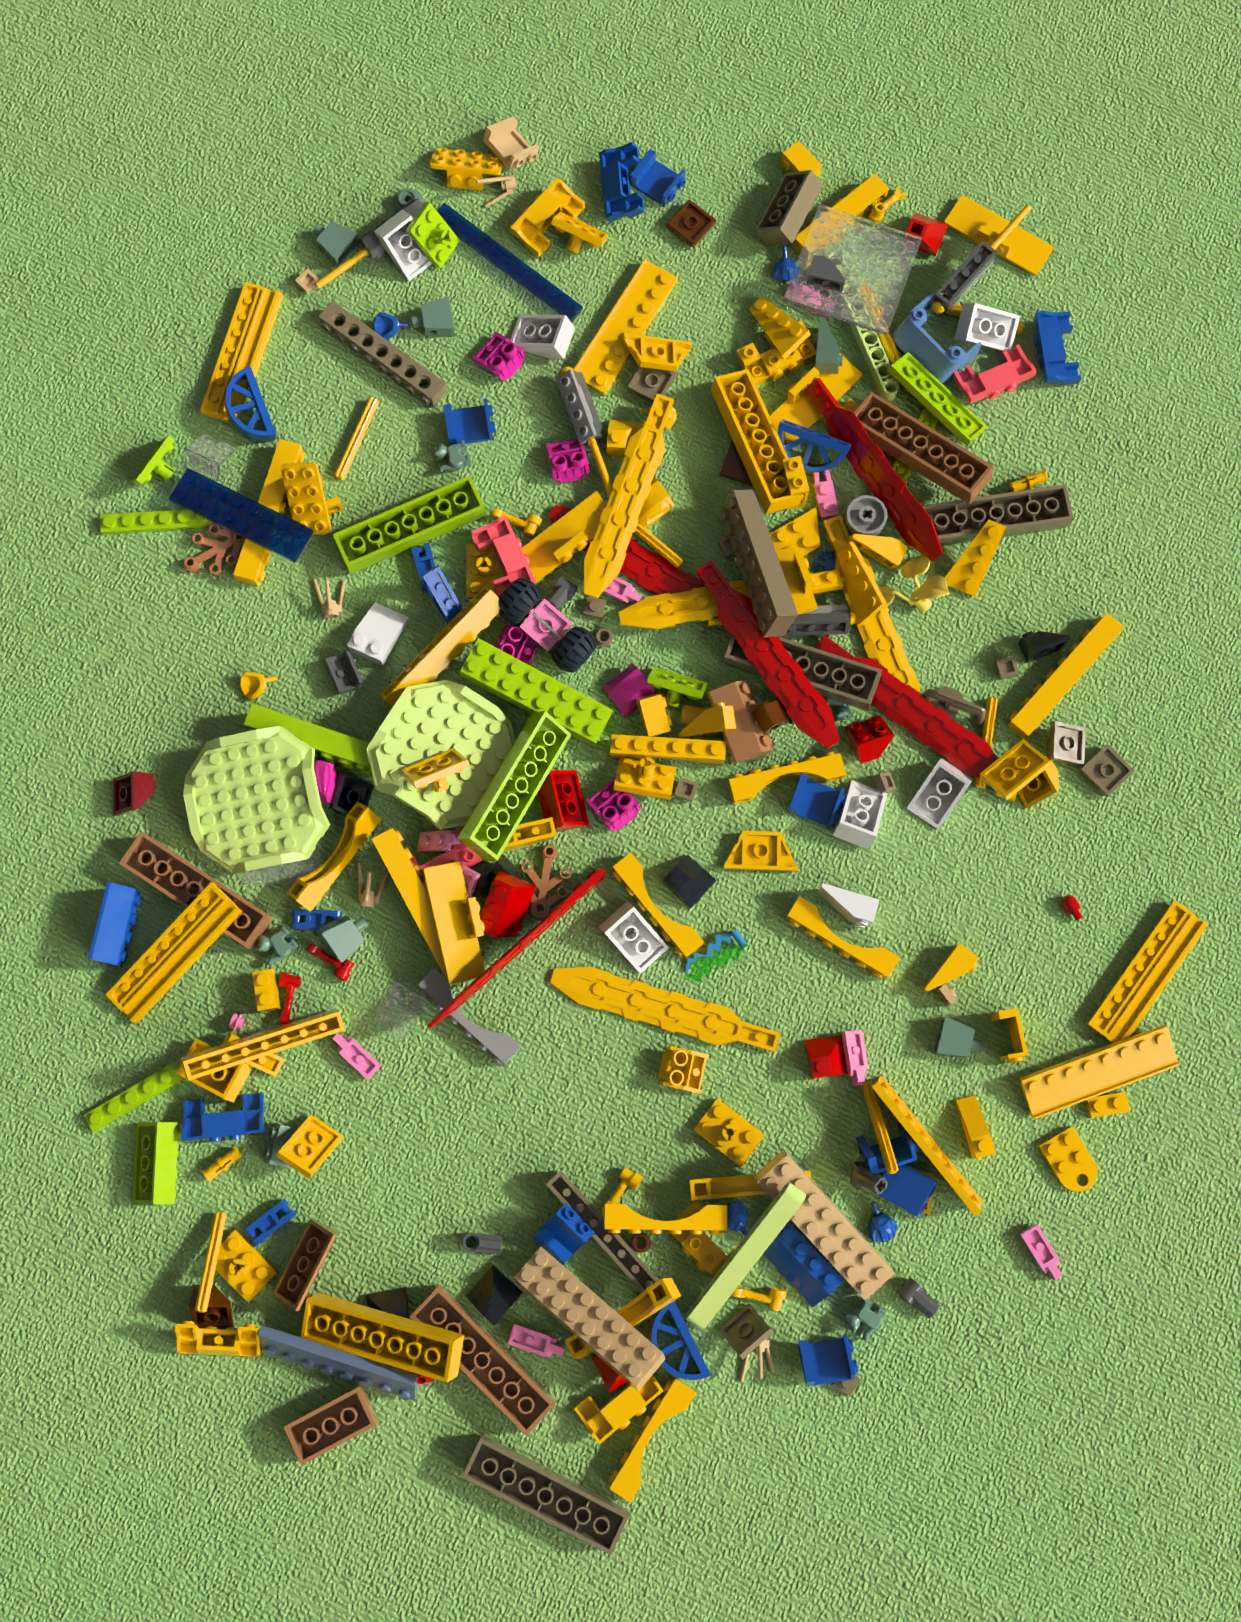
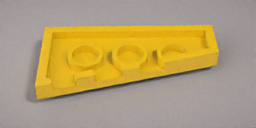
M762 296L749 307L750 313L760 327H762L784 360L811 335L807 328Z
M989 519L944 577L947 586L976 597L1006 526Z
M849 542L837 554L853 611L856 614L857 625L863 626L887 603L855 543Z

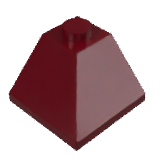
M132 771L113 779V816H119L138 809L154 793V774Z

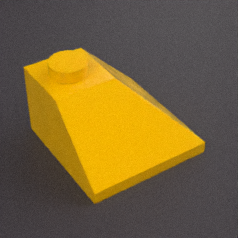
M609 420L607 455L625 457L624 453L630 438L644 427L646 422Z
M1050 760L1051 765L1018 791L1026 809L1059 791L1058 770L1052 760Z

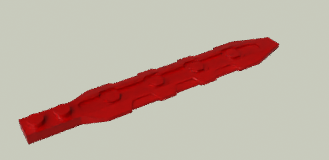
M815 378L804 391L825 418L829 436L852 444L846 454V458L853 466L857 476L864 481L874 497L883 502L888 516L894 522L895 528L905 542L932 562L935 561L943 553L931 517L923 506L915 500L907 489L904 480L899 474H896L885 459V454L879 446L874 444L855 413L840 406L822 380Z
M555 505L548 517L554 524L573 508ZM630 539L620 572L638 582L639 586L648 591L651 590L657 595L691 591L693 588L705 586L700 579L676 568L664 557L652 553L637 544L636 540ZM590 543L582 551L587 553Z
M712 560L698 568L696 574L717 601L718 619L741 646L749 662L754 664L765 679V684L778 697L786 708V713L797 728L827 749L838 743L840 739L830 706L820 692L816 691L806 678L803 669L797 661H794L784 648L779 637H763L762 631L758 626L756 614L753 612L751 599L732 589Z
M825 635L815 646L816 649L881 669V678L872 704L886 713L885 715L892 721L898 722L913 733L926 746L929 745L947 758L949 763L963 773L980 778V773L998 759L985 740L971 730L965 729L950 718L948 713L940 707H935L920 696L918 691L910 685H905L874 659L854 657Z
M602 868L598 871L594 869L587 876L588 880L584 883L579 882L572 889L574 892L460 992L427 1025V1028L431 1030L464 1004L605 878L606 872Z

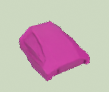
M495 332L494 336L472 359L478 365L498 376L500 380L510 379L522 366L525 353L523 349L516 346L508 338Z
M578 439L552 444L546 443L554 480L562 483L581 480L589 473L584 444L579 443Z
M508 622L501 630L494 647L530 665L539 644L520 627Z
M633 663L602 687V690L612 699L625 718L638 709L637 698L655 694L651 684L647 683L646 677Z
M314 760V771L321 803L331 804L335 790L334 781L337 777V772L333 769L334 764Z
M615 777L594 796L585 800L611 832L624 827L636 817L641 808L630 793L614 790Z

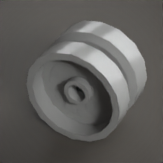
M865 495L854 499L849 504L844 518V524L849 536L853 534L879 536L886 524L888 517L887 509L877 497Z

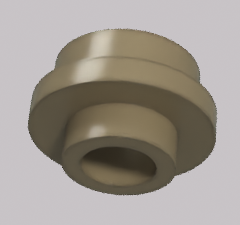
M606 628L599 629L594 636L596 644L600 647L609 646L613 641L612 632ZM601 636H606L607 640L602 641L600 638Z

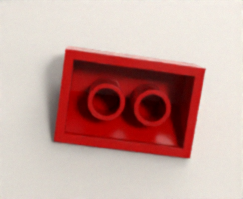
M550 770L538 791L543 818H553L556 832L588 826L589 821L577 770Z
M500 871L494 878L480 920L484 923V933L493 937L517 938L536 886Z

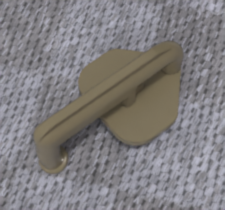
M944 686L936 690L926 689L923 692V698L935 707H940L953 720L960 709L976 715L972 720L973 724L976 727L982 726L986 714L985 708L963 700V695L960 691Z

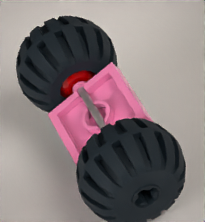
M525 578L514 580L499 597L500 616L513 624L521 623L528 616L520 625V629L547 652L557 643L552 651V658L555 664L566 672L573 673L577 671L596 649L597 645L593 635L582 627L576 626L569 630L573 623L545 598L537 606L541 599V594L532 581Z

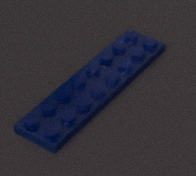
M189 468L186 469L169 497L172 503L293 563L297 561L314 532L311 528Z

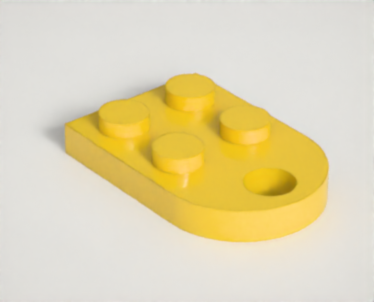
M1073 1126L1068 1127L1038 1145L1039 1150L1057 1180L1064 1188L1080 1192L1089 1189L1094 1184L1097 1178L1096 1164ZM1080 1174L1086 1177V1184L1083 1186L1077 1183V1177Z

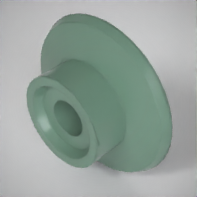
M403 189L394 196L392 202L393 209L397 212L414 199L419 198L423 202L424 198L414 189Z

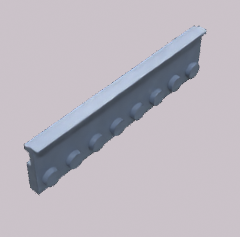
M264 1325L258 1333L261 1351L268 1356H278L289 1363L297 1362L305 1368L321 1370L326 1375L334 1374L340 1376L344 1381L352 1380L358 1382L363 1387H373L384 1394L392 1393L398 1395L403 1400L410 1399L415 1401L418 1392V1383L416 1382L418 1375Z

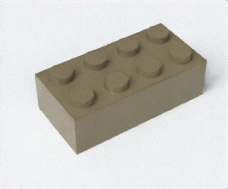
M812 170L784 174L754 231L766 246L791 244L795 240L823 185Z

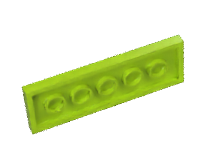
M909 352L887 370L892 374L893 378L898 380L908 392L914 395L934 417L938 418L966 446L986 430L987 426Z

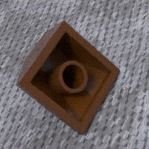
M194 1285L189 1301L191 1319L194 1325L202 1329L208 1326L224 1330L228 1327L235 1328L231 1301L215 1285H212L207 1311L202 1313L195 1310L200 1285Z

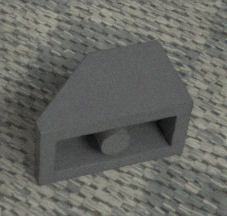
M814 255L807 284L842 292L845 279L832 259L822 255Z

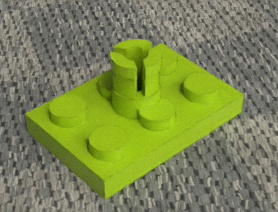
M430 202L423 204L406 228L407 233L436 268H442L460 242L459 238Z
M170 435L162 438L130 480V483L134 486L147 484L153 476L150 474L152 471L167 481L175 469L166 464L161 458L172 451L174 448L172 444L175 439Z
M653 667L647 683H650L654 688L661 689L663 687L668 689L665 698L666 703L674 707L679 706L682 693L686 694L690 699H702L708 684L707 682L657 667Z

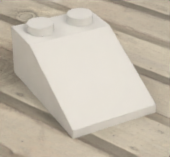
M401 210L377 228L374 233L407 280L410 281L431 265L432 262L407 233L406 228L413 218L410 214Z
M963 303L954 340L972 345L981 342V347L1009 352L1012 350L1020 316L977 303Z
M520 314L510 341L523 349L524 352L548 359H564L575 327L566 315Z
M375 602L356 627L347 646L350 652L384 667L409 617Z
M941 758L907 809L939 830L973 779Z
M852 780L833 836L869 849L878 832L887 793L880 794L879 790Z
M824 883L818 888L817 893L845 919L854 923V927L865 929V927H869L874 922L879 899Z
M628 901L599 926L601 931L640 974L669 948Z

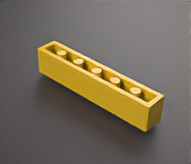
M873 174L870 178L866 177L860 186L852 188L843 199H838L831 209H826L821 214V217L817 220H812L803 231L799 230L793 242V247L808 261L871 211L876 203H881L885 200L889 188L876 174Z

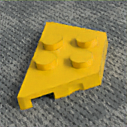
M628 333L623 335V342L640 367L676 372L692 347V342Z
M816 508L770 533L775 551L794 547L797 552L801 551L803 557H806L820 549Z
M742 831L723 869L798 872V866L794 862L782 833L769 831Z

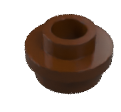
M643 1232L635 1233L630 1241L632 1249L638 1253L646 1252L650 1247L649 1236ZM641 1238L644 1240L643 1246L637 1245L636 1242L638 1239Z

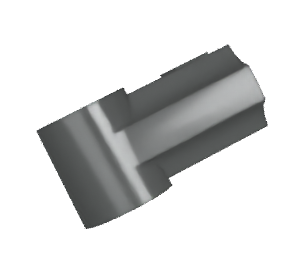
M560 577L546 600L559 611L567 600L570 601L573 598L578 586Z
M855 1161L853 1163L850 1178L851 1184L865 1187L875 1194H882L887 1189L888 1182L885 1177L880 1174L871 1175L865 1162Z
M469 1232L464 1236L462 1244L464 1249L470 1252L501 1254L503 1236ZM469 1236H474L477 1239L475 1247H468L466 1245V1239Z
M910 1277L897 1293L930 1319L937 1312L940 1305L923 1291L924 1288Z

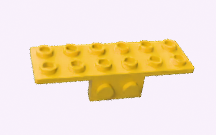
M961 195L944 223L978 244L984 241L990 245L1007 227L1010 221L968 197ZM1016 226L995 250L997 255L1037 276L1054 247Z
M843 357V365L839 366L838 374H819L815 367L810 371H805L800 378L801 380L798 383L794 382L789 387L787 400L770 415L777 434L779 422L782 419L810 428L822 417V414L804 391L815 378H820L836 401H838L863 374L845 357ZM785 432L787 443L800 438Z
M594 492L521 548L523 554L528 556L530 563L528 566L536 583L563 562L570 560L575 553L583 550L594 539L600 524L599 519L602 511L607 505L598 492Z
M460 862L423 869V874L448 984L475 979L485 971L477 938L484 936V923L480 920L479 916L480 905L475 897L468 898Z

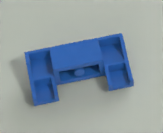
M264 1092L243 1094V1110L206 1114L205 1099L183 1101L182 1141L209 1139V1142H219L221 1137H229V1140L241 1139V1135L264 1133Z

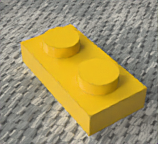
M1126 1092L1102 1095L1086 1100L1089 1118L1130 1111Z

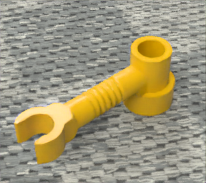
M898 186L893 195L886 201L876 203L869 213V222L875 225L880 224L885 210L894 202L903 200L907 191L899 193L898 191L901 186Z
M494 508L491 514L496 519L506 516L510 523L525 528L523 532L530 536H534L537 527H540L542 518L530 513L526 520L509 515L497 508Z
M625 1167L619 1176L622 1181L607 1203H617L627 1186L635 1190L642 1181L643 1176Z
M737 1287L732 1296L769 1304V1309L780 1311L782 1300H785L787 1291L771 1287L769 1295Z

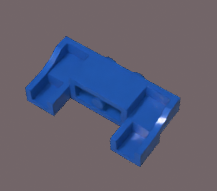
M630 142L621 147L605 149L599 152L600 181L602 184L605 219L613 222L625 216L632 218L644 213L643 195L638 192L630 194L628 173L629 167L640 163L638 146Z
M1036 311L1034 315L1036 335L1033 337V345L1037 348L1036 362L1039 364L1040 370L1043 371L1044 384L1059 382L1061 385L1079 384L1082 379L1081 375L1078 376L1077 371L1079 362L1065 363L1066 356L1062 334H1069L1073 330V325H1070L1069 322L1071 311Z

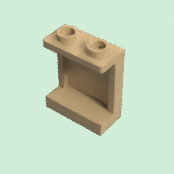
M514 116L488 126L483 138L485 144L509 170L516 167L519 168L525 163L533 162L537 158L540 148L538 144L530 146L516 131L515 128L518 121Z

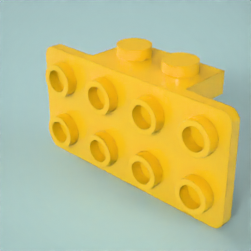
M443 147L434 150L430 161V168L447 170V187L481 191L483 190V183H476V180L483 179V174L500 175L503 163L494 153L466 152L462 149L447 150Z
M315 462L283 464L280 469L296 534H329L332 528L317 464Z
M794 547L776 551L798 615L816 610L817 603L812 593L815 578L813 573H809L807 558H804L802 552H797Z

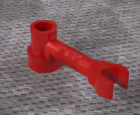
M309 943L306 948L307 952L337 967L333 975L347 982L350 977L349 973L355 964L348 959L341 963L337 958Z
M281 972L279 987L287 988L285 1004L280 1019V1024L284 1025L289 1024L295 988L300 987L301 976L290 975L288 972Z

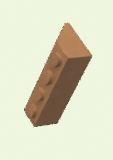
M748 680L733 682L707 693L712 708H714L713 704L725 703V706H733L736 729L725 730L722 733L734 763L759 759L775 750L769 733L762 732L753 714L759 707Z
M310 1219L272 1294L295 1311H299L339 1232L326 1224Z

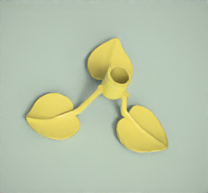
M924 555L914 557L906 562L901 569V575L904 578L913 577L917 590L911 594V600L894 589L890 591L889 586L879 587V590L887 603L883 608L892 603L894 594L909 602L911 606L915 605L918 611H926L931 606L929 599L949 595L946 580L941 575H935L926 579L923 585L920 586L917 575L926 573L930 561Z

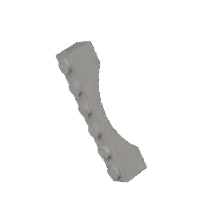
M435 968L418 984L422 988L419 992L427 999L431 996L436 1001L433 1005L440 1011L454 999L448 980ZM459 1008L448 1017L455 1025L460 1023L465 1027L462 1031L468 1037L472 1038L474 1036L479 1040L477 1045L485 1052L489 1049L494 1054L492 1058L499 1065L502 1062L507 1065L522 1048L507 1033H496L476 1026L461 1013Z

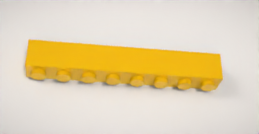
M279 439L233 573L237 581L259 586L260 581L264 579L265 565L270 561V551L276 544L277 530H280L282 526V515L286 513L288 508V498L280 467L287 463H303L305 452L300 444Z
M485 585L385 688L380 695L392 708L407 687L435 682L439 673L446 670L450 666V662L455 657L460 656L464 648L477 638V634L481 630L486 629L490 621L499 615V609H501L499 598L492 590Z
M1106 613L1103 618L1099 615L1092 623L1095 627L1091 631L1087 629L1080 637L1083 639L1080 644L1075 642L1068 650L1071 654L1067 658L1063 656L1057 663L1059 667L1056 671L1051 669L1044 677L1047 681L1043 685L1039 683L1033 690L1035 693L1033 697L1027 696L1020 704L1023 708L1019 712L1015 710L1008 718L1011 721L1007 726L1025 740L1123 630L1124 626L1111 615Z
M391 828L372 838V841L446 978L426 883H422L419 878L422 873L417 864L413 866L410 858L413 856L408 847L404 848L401 841L404 839L399 830L395 831Z
M332 1009L180 1059L185 1076L190 1081L344 1031L345 1029L340 1011Z

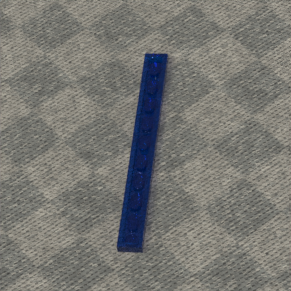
M443 203L437 210L459 239L560 315H566L571 323L581 313L583 306L446 203Z

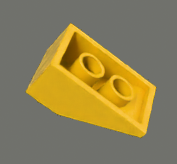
M195 1038L186 1056L214 1047ZM181 1063L176 1074L187 1079ZM242 1063L190 1081L234 1103L253 1067Z

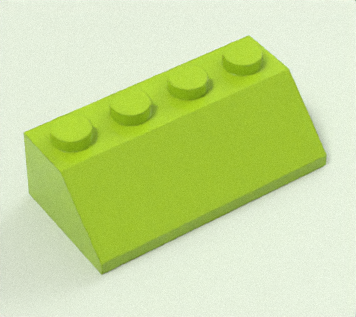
M179 1122L137 1123L132 1204H175L177 1194L175 1186L178 1174L176 1166L179 1153L177 1148L180 1133L178 1128Z

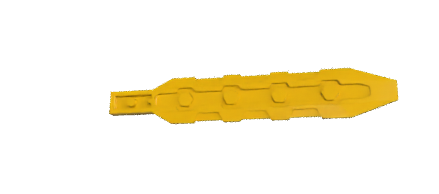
M656 394L645 426L629 440L619 474L615 477L608 503L602 511L599 519L600 524L584 559L585 595L597 599L620 573L626 557V549L632 533H635L639 522L638 517L644 501L647 500L650 493V485L656 469L660 466L665 453L662 432L674 403L672 398Z
M839 515L824 520L823 525L836 555L834 570L839 569L843 582V589L840 590L843 591L848 606L853 611L837 554L848 544L846 539L849 537L842 516ZM861 554V556H862L864 562L866 563V565H867V567H868V569H869V571H870L872 577L875 578V575H874V572H873V570H872V567H871V565H870V563H869V560L866 559V558ZM885 607L878 611L863 626L857 625L864 643L863 647L869 659L877 661L888 669L890 674L905 685H910L920 695L919 682L904 653L903 643L899 634L895 631L888 613L889 609Z
M839 569L813 574L815 578V584H813L812 588L813 594L843 589ZM743 580L729 582L732 589L748 596ZM704 586L693 588L691 591L649 596L618 613L621 626L661 629L676 626L679 623L713 619L718 617L717 601L707 587Z
M593 967L554 969L550 981L552 985L583 1006L623 1015L624 1018L650 1023L660 1026L664 1030L687 1034L718 1046L738 1041L768 1051H776L780 1036L779 1032L742 1022L730 1008L722 1005L702 1002L674 991L668 992L649 986L647 983L614 976L610 972Z

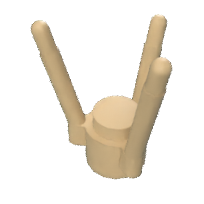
M513 174L504 177L476 180V183L483 184L500 182L502 191H506L486 203L484 207L487 208L504 197L513 194V190L517 189Z
M313 579L321 606V614H324L325 618L339 617V613L342 612L346 581H342L338 604H336V601L331 600L329 581H325L327 601H325L324 605L317 580Z
M358 862L357 900L360 906L374 908L375 903L379 904L380 895L390 873L386 871L376 896H374L375 892L370 891L372 873L371 871L368 872L366 889L363 890L361 862Z
M767 1339L753 1350V1352H758L760 1379L763 1378L762 1352H765V1350L770 1372H774L769 1340ZM750 1354L744 1358L740 1382L744 1381Z

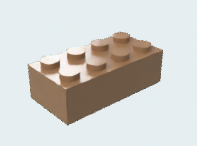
M358 1385L287 1423L284 1426V1430L302 1466L371 1429L379 1423V1420L363 1386Z

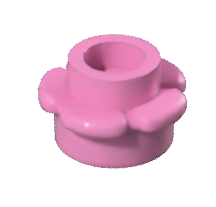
M234 1013L228 1028L233 1029V1032L237 1029L241 1030L245 1022V1019L242 1018L243 1014Z

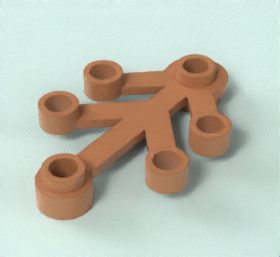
M211 524L208 528L209 533L214 537L223 536L229 538L224 542L203 537L201 533H195L192 536V541L195 545H205L213 548L196 557H187L183 562L184 568L189 573H195L199 570L200 563L217 555L214 564L209 567V570L213 576H219L222 573L221 567L226 551L232 546V553L226 557V562L230 567H235L248 532L246 529L237 528L234 531L220 528L217 524ZM218 528L217 532H212V529ZM239 534L243 535L241 539H237ZM197 537H201L200 541H195ZM230 559H235L234 563H229ZM193 561L191 566L187 565L188 562ZM215 567L219 568L217 572H213Z
M551 844L544 846L542 849L544 866L541 879L533 870L531 862H524L522 864V871L530 877L539 890L538 898L533 894L531 899V912L534 917L539 919L545 918L549 914L550 906L568 896V889L561 886L557 889L556 894L546 900L549 890L571 877V870L564 867L557 876L549 881L552 860L558 854L556 847ZM552 849L553 854L547 855L546 850ZM530 865L531 869L529 871H525L524 866ZM565 870L569 872L567 877L562 875V872ZM561 889L566 890V894L564 896H561L559 894V891ZM539 905L544 906L542 912L537 911Z

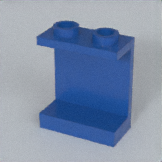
M649 149L630 174V185L665 207L668 202L673 201L676 191L684 186L686 170L682 169L677 174L656 161V152Z
M487 398L483 399L484 405L452 410L451 404L443 405L450 445L459 444L462 440L465 441V444L494 440L493 433H496L495 422L490 420V416H493L492 405H488Z
M801 773L787 812L831 828L832 824H837L840 813L837 812L839 805L843 806L847 796L844 795L845 788L837 790L809 780V775Z
M899 1122L897 1127L900 1136L890 1139L897 1166L916 1161V1151H918L914 1139H911L910 1134ZM863 1135L856 1137L859 1153L871 1175L886 1171L879 1144L869 1146Z
M907 1164L898 1166V1171L895 1174H888L887 1171H884L883 1177L888 1182L887 1189L882 1194L876 1195L890 1201L919 1219L938 1184L937 1181Z
M565 1203L533 1239L559 1263L564 1265L595 1231Z
M847 1333L843 1334L842 1338L813 1343H807V1340L798 1342L806 1387L854 1380L855 1373H858V1366L856 1360H852L851 1352H854L852 1339L848 1340Z

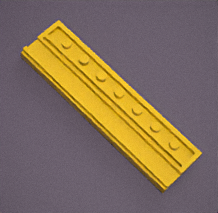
M646 258L644 259L574 368V371L583 373L587 387L605 396L631 355V352L623 342L624 333L643 335L677 283L678 277L647 261Z
M248 282L244 283L200 409L201 415L230 422L225 409L228 384L236 373L248 366H251L256 377L283 298L280 291H272L266 289V287ZM245 380L238 384V386L248 390ZM233 390L230 398L232 407L247 403L248 397ZM244 411L235 413L239 420H241Z
M211 882L106 993V996L130 1018L131 1022L138 1023L243 911L214 882Z
M1173 900L1086 1025L1112 1044L1129 1038L1207 926V922L1200 920L1193 912L1176 900Z
M1164 1024L1019 1078L1029 1107V1114L1033 1119H1037L1179 1066L1168 1026Z
M880 1076L872 1084L874 1091L976 1217L982 1212V1199L886 1079Z

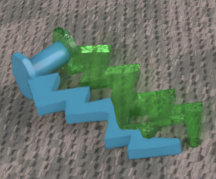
M739 929L732 933L715 935L716 944H708L706 955L694 952V959H687L685 971H689L691 964L697 967L699 959L706 961L705 967L699 966L698 976L687 974V977L701 982L703 973L710 976L712 964L726 968L728 958L739 962L743 949L749 946L739 933ZM733 936L740 946L739 949L732 946L733 953L723 949L721 959L713 957V949L720 951L722 940L731 944V937Z

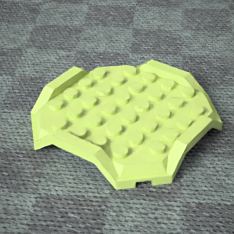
M443 680L407 687L366 748V754L371 767L375 790L399 799L427 817L442 831L466 825L514 745L515 737L511 721L496 705L464 685ZM452 748L468 759L470 766L460 773L446 776L449 788L441 792L440 788L439 792H434L432 782L424 788L416 789L402 776L400 770Z
M282 726L257 729L207 741L185 776L183 792L190 832L200 851L232 874L309 859L316 848V844L330 826L321 806L314 771L315 748L301 741Z

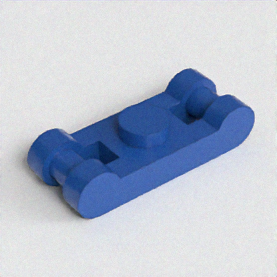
M425 543L421 547H411L423 592H426L427 589L421 575L435 567L429 543ZM426 553L427 556L419 557L420 554Z
M292 909L293 922L290 929L318 930L321 926L326 925L327 917H332V921L341 918L342 911L312 910L310 912L307 909ZM301 916H306L305 923H301Z
M286 1199L280 1201L243 1230L244 1234L248 1235L252 1240L251 1244L254 1248L297 1215L294 1210L291 1211L288 1207L289 1203ZM280 1210L285 1215L281 1219L276 1214ZM258 1227L263 1232L259 1236L255 1231V1229Z

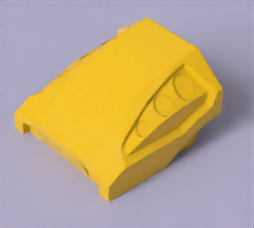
M653 477L650 493L647 500L644 501L638 517L639 523L644 528L652 525L674 508L669 494L655 477Z
M667 1046L661 1058L658 1073L659 1085L701 1094L702 1090H700L706 1059H708L709 1055Z

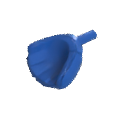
M787 246L782 247L783 258L775 264L772 276L774 279L792 281L800 273L795 262L787 257Z
M379 312L373 322V330L386 340L393 337L398 332L399 327L410 326L409 322H399L397 318L384 312Z
M740 1200L726 1204L727 1229L735 1232L741 1231L746 1236L748 1231L744 1227L747 1224V1211L744 1204Z
M872 1202L871 1206L875 1214L868 1223L869 1237L873 1242H887L895 1236L898 1226L889 1215L879 1212L876 1202Z

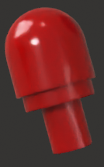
M1072 895L1064 896L1061 904L1066 913L1072 914L1076 921L1083 918L1079 911L1081 907L1077 899Z

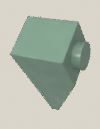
M820 317L816 369L819 371V374H838L839 366L843 365V355H839V347L824 317Z

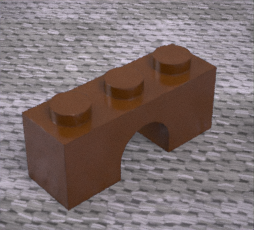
M778 697L770 703L769 701L762 702L758 705L759 709L753 713L763 733L777 729L787 719L790 724L794 723L786 713L787 710Z

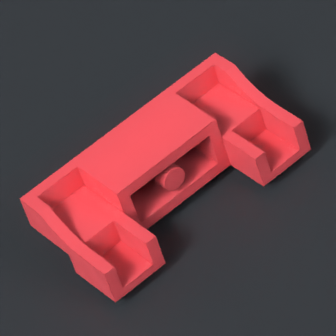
M1019 344L1009 352L1006 350L1002 351L1000 357L1004 362L1003 364L978 374L977 377L970 365L962 372L954 371L952 379L959 392H963L969 405L981 399L984 401L987 399L993 400L1006 391L1007 393L1012 392L1019 383L1035 377L1037 371L1034 365L1027 359Z
M506 516L471 531V538L477 551L492 547L505 577L493 581V587L498 598L518 578H525L534 584L536 583L528 566L530 564L528 556L523 554L519 537H515Z
M464 826L453 831V834L459 836ZM463 842L462 844L453 845L454 848L451 851H447L419 866L413 853H411L413 857L410 858L413 866L417 864L422 873L419 876L422 883L425 882L423 869L460 862L461 867L466 866L472 869L483 863V860Z

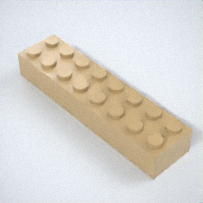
M785 1149L754 1175L757 1183L773 1200L787 1182L792 1183L806 1193L805 1200L791 1217V1220L864 1300L870 1297L895 1274L888 1262Z
M542 1247L536 1251L513 1277L517 1285L637 1391L643 1387L665 1360L664 1353Z

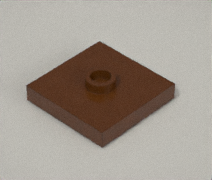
M689 199L666 223V227L694 248L713 228L717 220Z
M731 441L719 476L753 487L736 446Z

